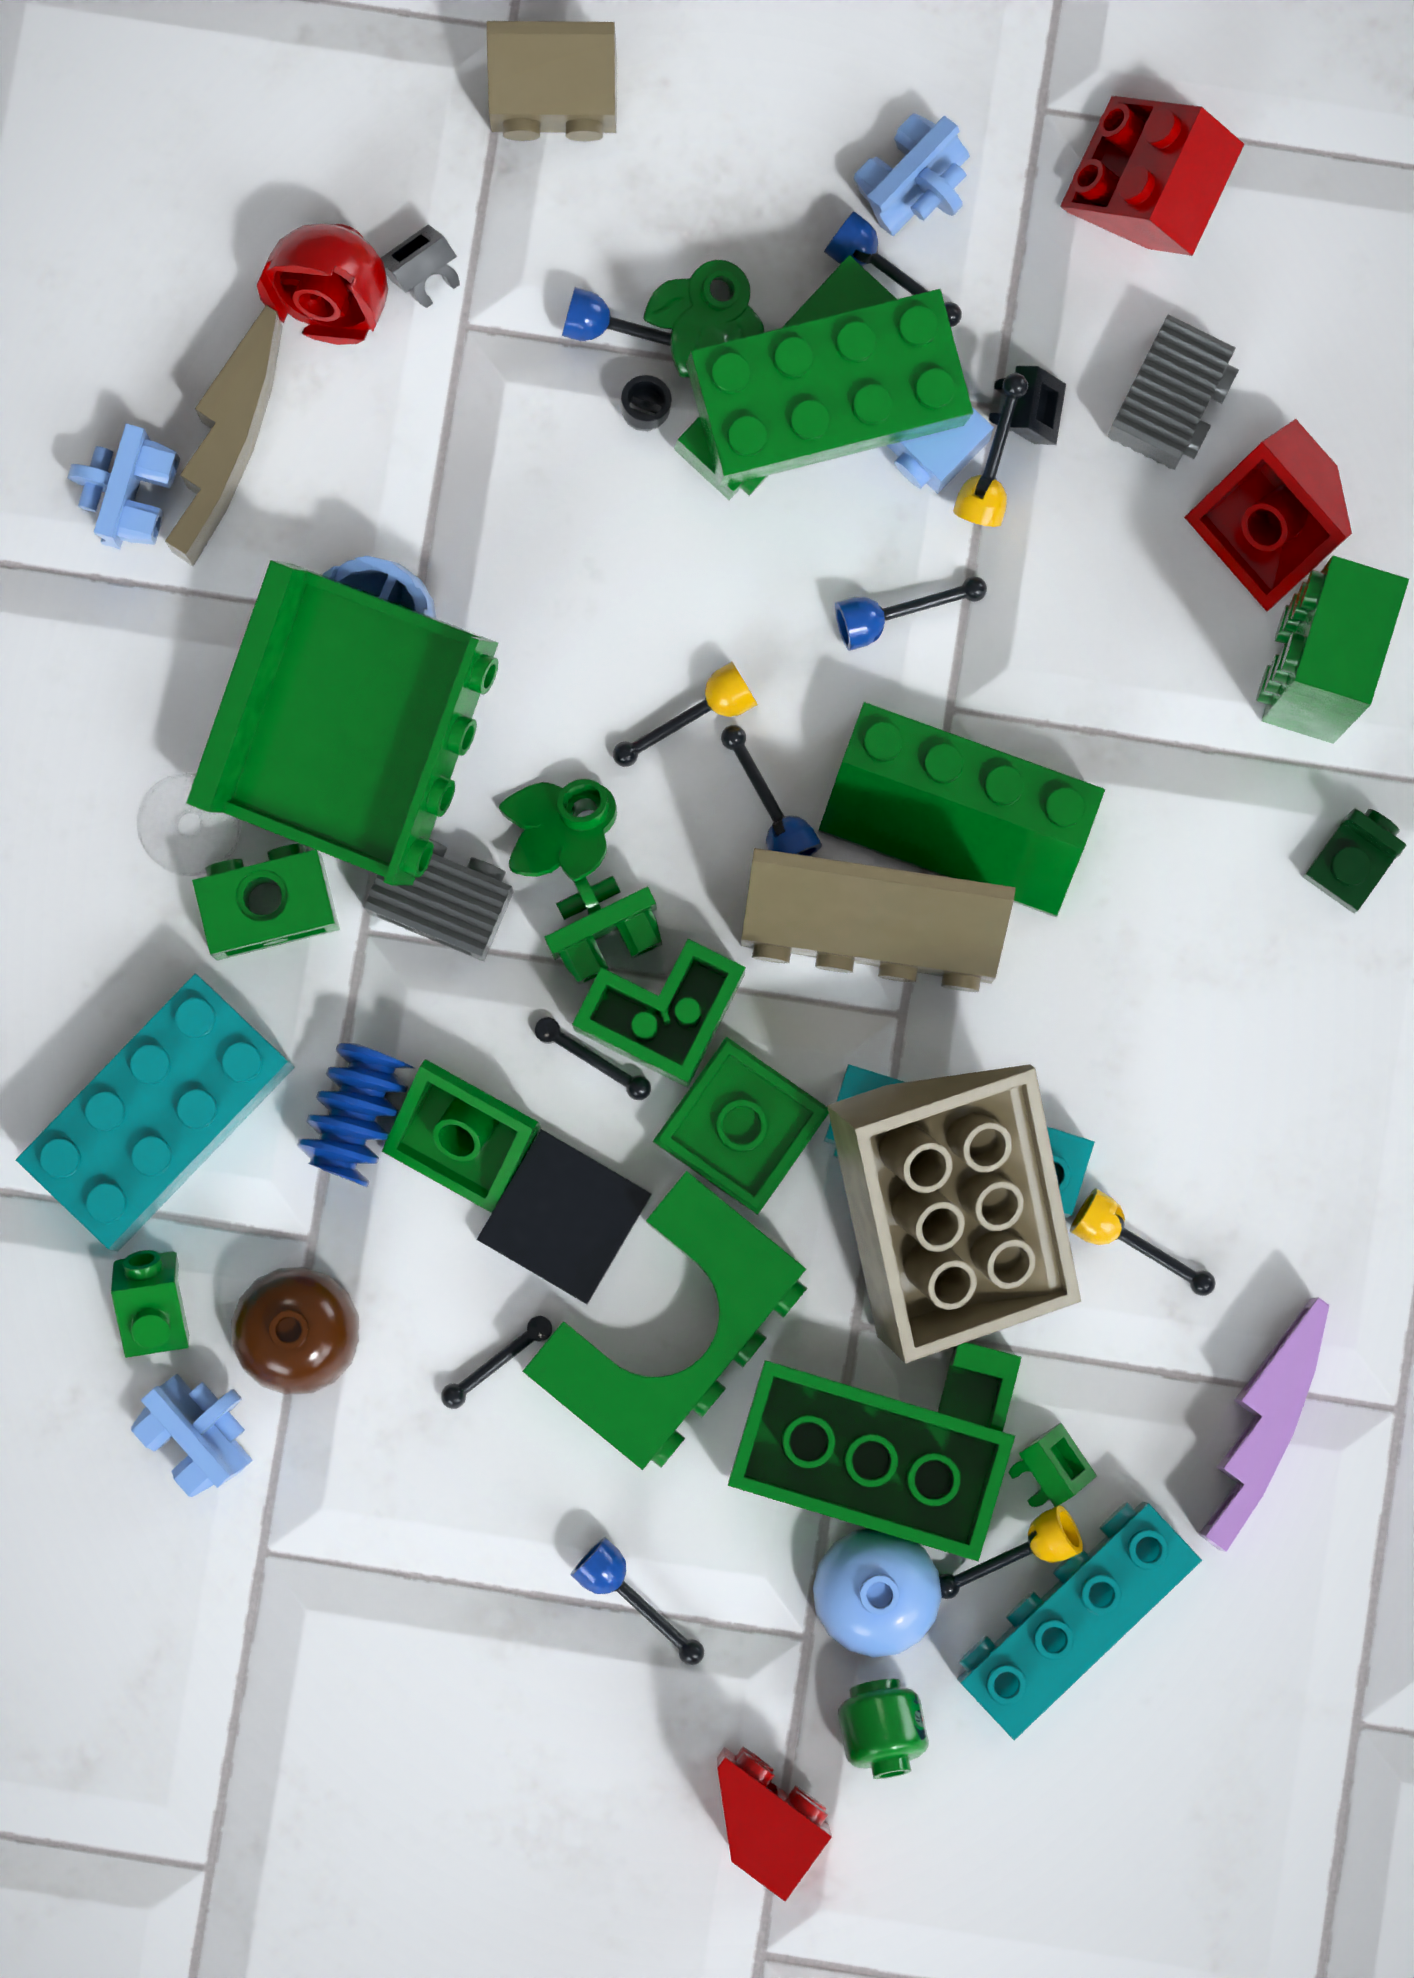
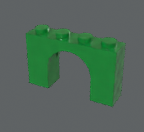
M687 1171L647 1218L646 1223L696 1263L708 1276L715 1289L719 1305V1322L714 1339L707 1351L693 1365L678 1373L662 1377L641 1376L621 1368L563 1321L522 1371L641 1470L651 1460L660 1468L663 1467L685 1440V1437L676 1429L691 1410L701 1418L707 1413L726 1389L725 1386L717 1381L722 1372L732 1360L743 1368L767 1339L757 1329L773 1310L784 1318L808 1289L798 1280L806 1271L804 1266Z

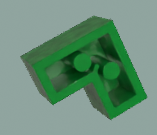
M687 939L659 996L601 967L572 1023L575 1032L688 1088L745 976L746 967Z

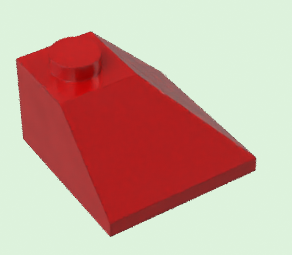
M1294 419L1263 440L1184 517L1266 612L1273 608L1311 570H1314L1352 534L1338 466L1297 419Z

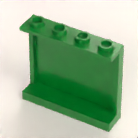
M270 560L186 804L209 813H225L383 876L385 877L383 882L391 886L413 885L415 878H419L424 874L431 861L434 845L432 841H429L437 816L442 817L446 813L453 799L455 782L451 780V776L458 756L466 754L475 737L477 722L472 717L480 694L485 695L496 678L499 662L494 655L499 643L300 566Z

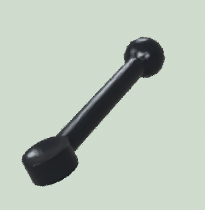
M550 1017L542 1018L536 1023L535 1034L542 1043L551 1044L555 1042L625 1086L627 1094L634 1100H643L649 1096L651 1084L646 1077L641 1075L633 1077L561 1032L558 1022Z
M543 1316L532 1318L528 1322L527 1331L461 1383L445 1386L441 1392L442 1403L450 1409L461 1407L465 1403L467 1393L534 1341L543 1342L547 1340L552 1333L550 1320Z

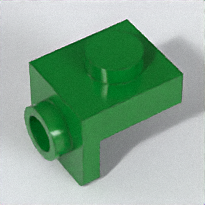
M142 1250L128 1255L125 1259L116 1260L113 1263L111 1295L125 1358L189 1348L190 1335L178 1283L179 1263L177 1253L174 1251L158 1253L153 1250Z

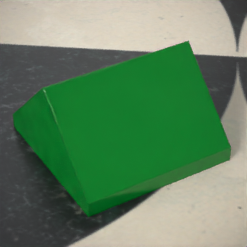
M425 1059L418 1069L381 1152L492 1213L529 1151L541 1126L538 1121Z

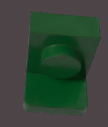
M1354 808L1343 819L1303 878L1355 914L1393 861L1400 856L1407 845L1396 837L1400 829L1387 817L1373 809H1368L1363 814Z

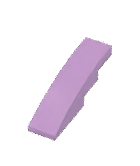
M1319 1297L1311 1298L1234 1400L1254 1415V1417L1216 1467L1236 1482V1485L1199 1533L1201 1537L1218 1550L1227 1552L1258 1505L1295 1432L1316 1371L1329 1304Z

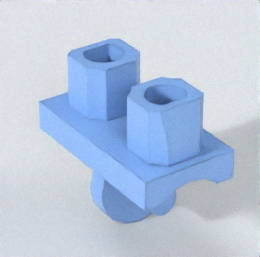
M913 113L898 128L894 138L898 149L906 154V156L894 168H891L878 157L869 158L854 175L857 187L870 203L880 227L892 236L914 214L924 221L936 207L946 214L953 216L963 206L954 188L967 176L960 166L970 155L958 138L957 134L960 132L958 125L946 116H943L935 124Z
M125 424L111 473L108 472L113 451L96 446L90 466L71 464L67 477L69 480L84 486L78 507L81 509L96 512L101 493L105 492L94 533L102 537L101 543L103 545L117 549L121 548L123 541L155 545L162 523L163 511L161 508L136 502L135 498L140 481L171 488L180 462V457L176 451L151 441L144 428Z
M176 1374L161 1386L153 1388L141 1399V1402L146 1407L131 1426V1431L146 1448L153 1451L161 1448L172 1437L188 1456L171 1472L173 1479L188 1496L193 1497L213 1485L218 1488L240 1473L253 1461L235 1440L245 1429L230 1413L242 1400L241 1396L234 1389L218 1400L203 1382L191 1390L182 1378Z

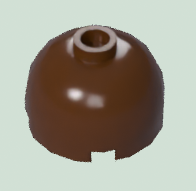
M306 1267L279 1268L256 1279L239 1298L231 1320L232 1347L242 1369L260 1386L285 1395L314 1393L335 1383L352 1364L359 1342V1314L349 1293L330 1276Z

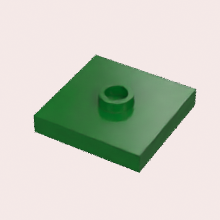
M726 1036L657 1134L653 1143L758 1215L826 1119L829 1112L828 1107Z

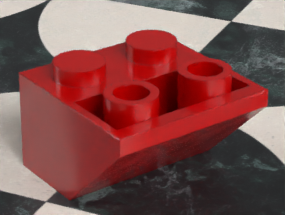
M1111 96L1060 207L1067 213L1144 248L1193 256L1244 147V143L1201 106Z
M724 1747L717 1757V1769L731 1862L783 1901H786L832 1838L829 1824L824 1821L828 1816L825 1812L826 1808L796 1785L787 1794L771 1781L775 1776L772 1773L774 1769L747 1748L742 1747L739 1753L735 1755Z

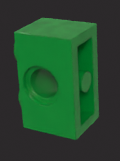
M296 843L268 851L269 861L244 867L242 859H231L205 867L207 876L194 879L192 882L210 955L218 961L340 930L323 858L318 850L306 852L305 845ZM263 883H272L279 886L282 899L279 907L274 912L268 915H257L251 912L249 896L255 887Z

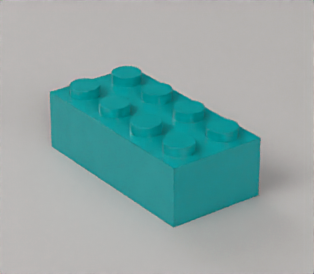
M195 973L15 1160L107 1249L118 1252L295 1067L208 983Z

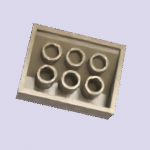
M754 848L741 946L753 948L752 958L762 961L790 963L791 954L816 957L815 967L823 970L853 973L854 963L879 967L878 977L883 979L914 983L916 982L917 973L943 976L941 986L944 988L979 992L980 982L992 984L996 978L1016 887Z
M1029 1064L890 1084L827 1105L876 1334L905 1364L1081 1302L1035 1067Z

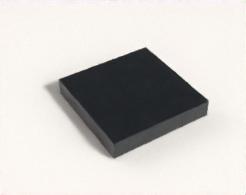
M541 1129L476 1240L588 1305L652 1193Z

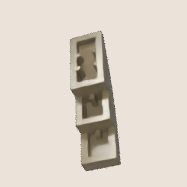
M267 305L195 407L201 422L211 428V430L180 476L187 488L197 495L165 540L172 553L191 566L195 565L230 505L254 451L271 395L283 326L277 312Z

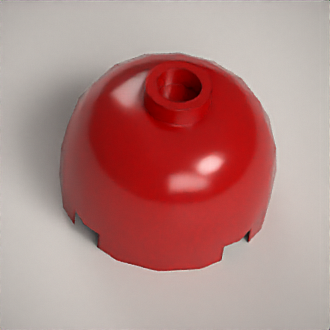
M327 223L303 225L281 238L270 253L257 283L260 300L265 306L267 305L277 312L282 323L285 322L289 314L298 321L310 324L303 329V335L317 341L335 345L358 344L364 341L368 331H374L385 306L388 283L384 262L370 243L357 230L343 224L333 225Z

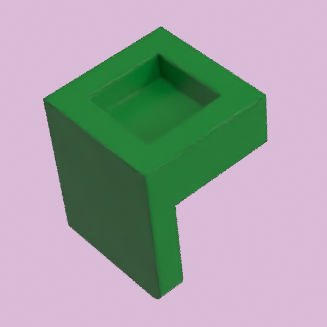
M967 1342L954 1346L938 1413L1003 1432L1022 1357Z

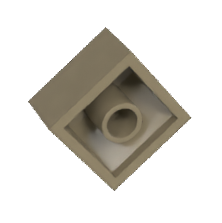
M487 21L488 104L492 132H503L504 138L515 141L536 140L540 138V132L565 133L566 138L570 140L584 142L600 140L603 138V133H616L617 50L615 22Z

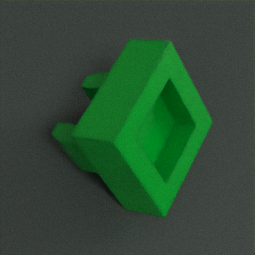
M1062 1423L1042 1434L1019 1453L1021 1459L1008 1472L1012 1479L1019 1477L1024 1472H1031L1041 1486V1489L1027 1500L1031 1507L1042 1506L1048 1500L1056 1507L1075 1496L1097 1477Z

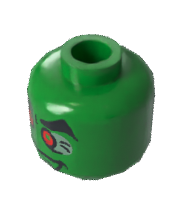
M894 1678L870 1681L852 1687L849 1690L851 1698L844 1701L838 1709V1719L848 1762L854 1767L871 1768L873 1779L892 1778L911 1772L910 1761L921 1756L929 1745L921 1700L918 1694L912 1689L901 1688L900 1680Z

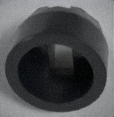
M642 375L631 379L624 386L620 401V410L626 423L639 431L648 432L659 428L669 416L672 402L671 392L662 380L654 376ZM630 402L636 407H639L641 409H644L655 414L650 415L648 413L630 407Z

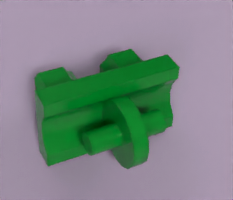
M613 875L590 886L586 877L576 882L573 881L577 893L557 902L556 905L564 920L584 910H587L589 915L544 937L554 960L561 957L566 969L579 985L596 978L601 967L609 970L595 940L617 929L632 959L662 945L657 920L653 914L657 910V905L648 886L601 909L600 902L621 893Z

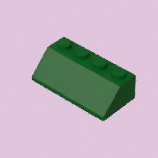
M864 702L818 831L943 877L1016 887L1015 903L1057 917L1085 848L1105 789Z

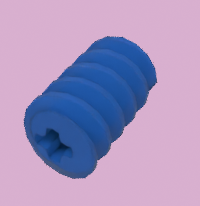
M339 1043L336 1047V1052L349 1063V1066L329 1067L326 1075L340 1087L339 1091H318L317 1100L330 1113L329 1115H309L306 1122L320 1134L319 1139H299L297 1146L310 1158L308 1164L368 1187L370 1181L356 1169L357 1164H377L379 1157L365 1145L366 1141L387 1140L389 1133L375 1119L377 1116H397L399 1110L385 1098L386 1092H406L409 1087L394 1073L396 1068H416L359 1044Z

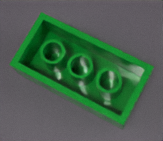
M941 288L692 350L686 363L718 488L961 427L973 415Z
M1334 555L1321 572L1311 570L1307 582L1302 583L1298 594L1294 593L1290 605L1285 606L1276 631L1274 641L1282 643L1283 646L1280 654L1275 655L1272 664L1267 665L1260 683L1256 701L1266 704L1261 721L1334 744L1372 704L1409 579Z
M765 1360L727 1485L979 1562L1015 1435Z

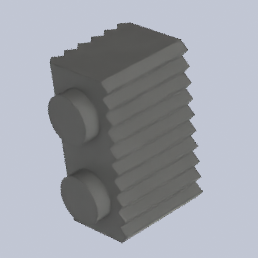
M1168 314L1107 437L1125 447H1130L1135 452L1142 453L1147 458H1152L1157 463L1164 464L1169 469H1176L1183 454L1195 459L1211 427L1210 424L1200 419L1210 399L1221 404L1223 403L1239 369L1228 364L1236 347Z
M429 839L434 845L431 861L424 874L419 878H415L413 885L391 886L383 882L385 877L377 874L364 905V909L368 914L478 960L485 961L514 893L511 885L502 882L506 874L504 870L473 857L470 858L467 867L443 858L447 847Z

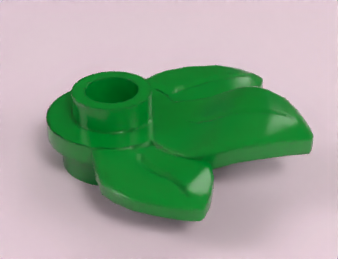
M726 260L708 261L697 268L690 278L668 280L660 285L652 293L643 316L644 321L653 326L672 329L670 339L671 354L678 375L682 378L689 377L686 363L692 350L764 333V325L761 319L748 305L750 300V284L745 273L737 265ZM720 280L728 285L730 297L727 301H718L712 296L710 292L712 281Z
M579 779L570 782L564 788L548 782H541L525 787L507 797L499 805L500 812L509 821L524 830L511 853L509 860L510 871L523 876L539 877L552 873L561 866L568 878L575 882L594 872L602 863L607 852L605 833L611 829L617 817V805L612 793L596 781ZM583 811H594L590 815L577 817Z

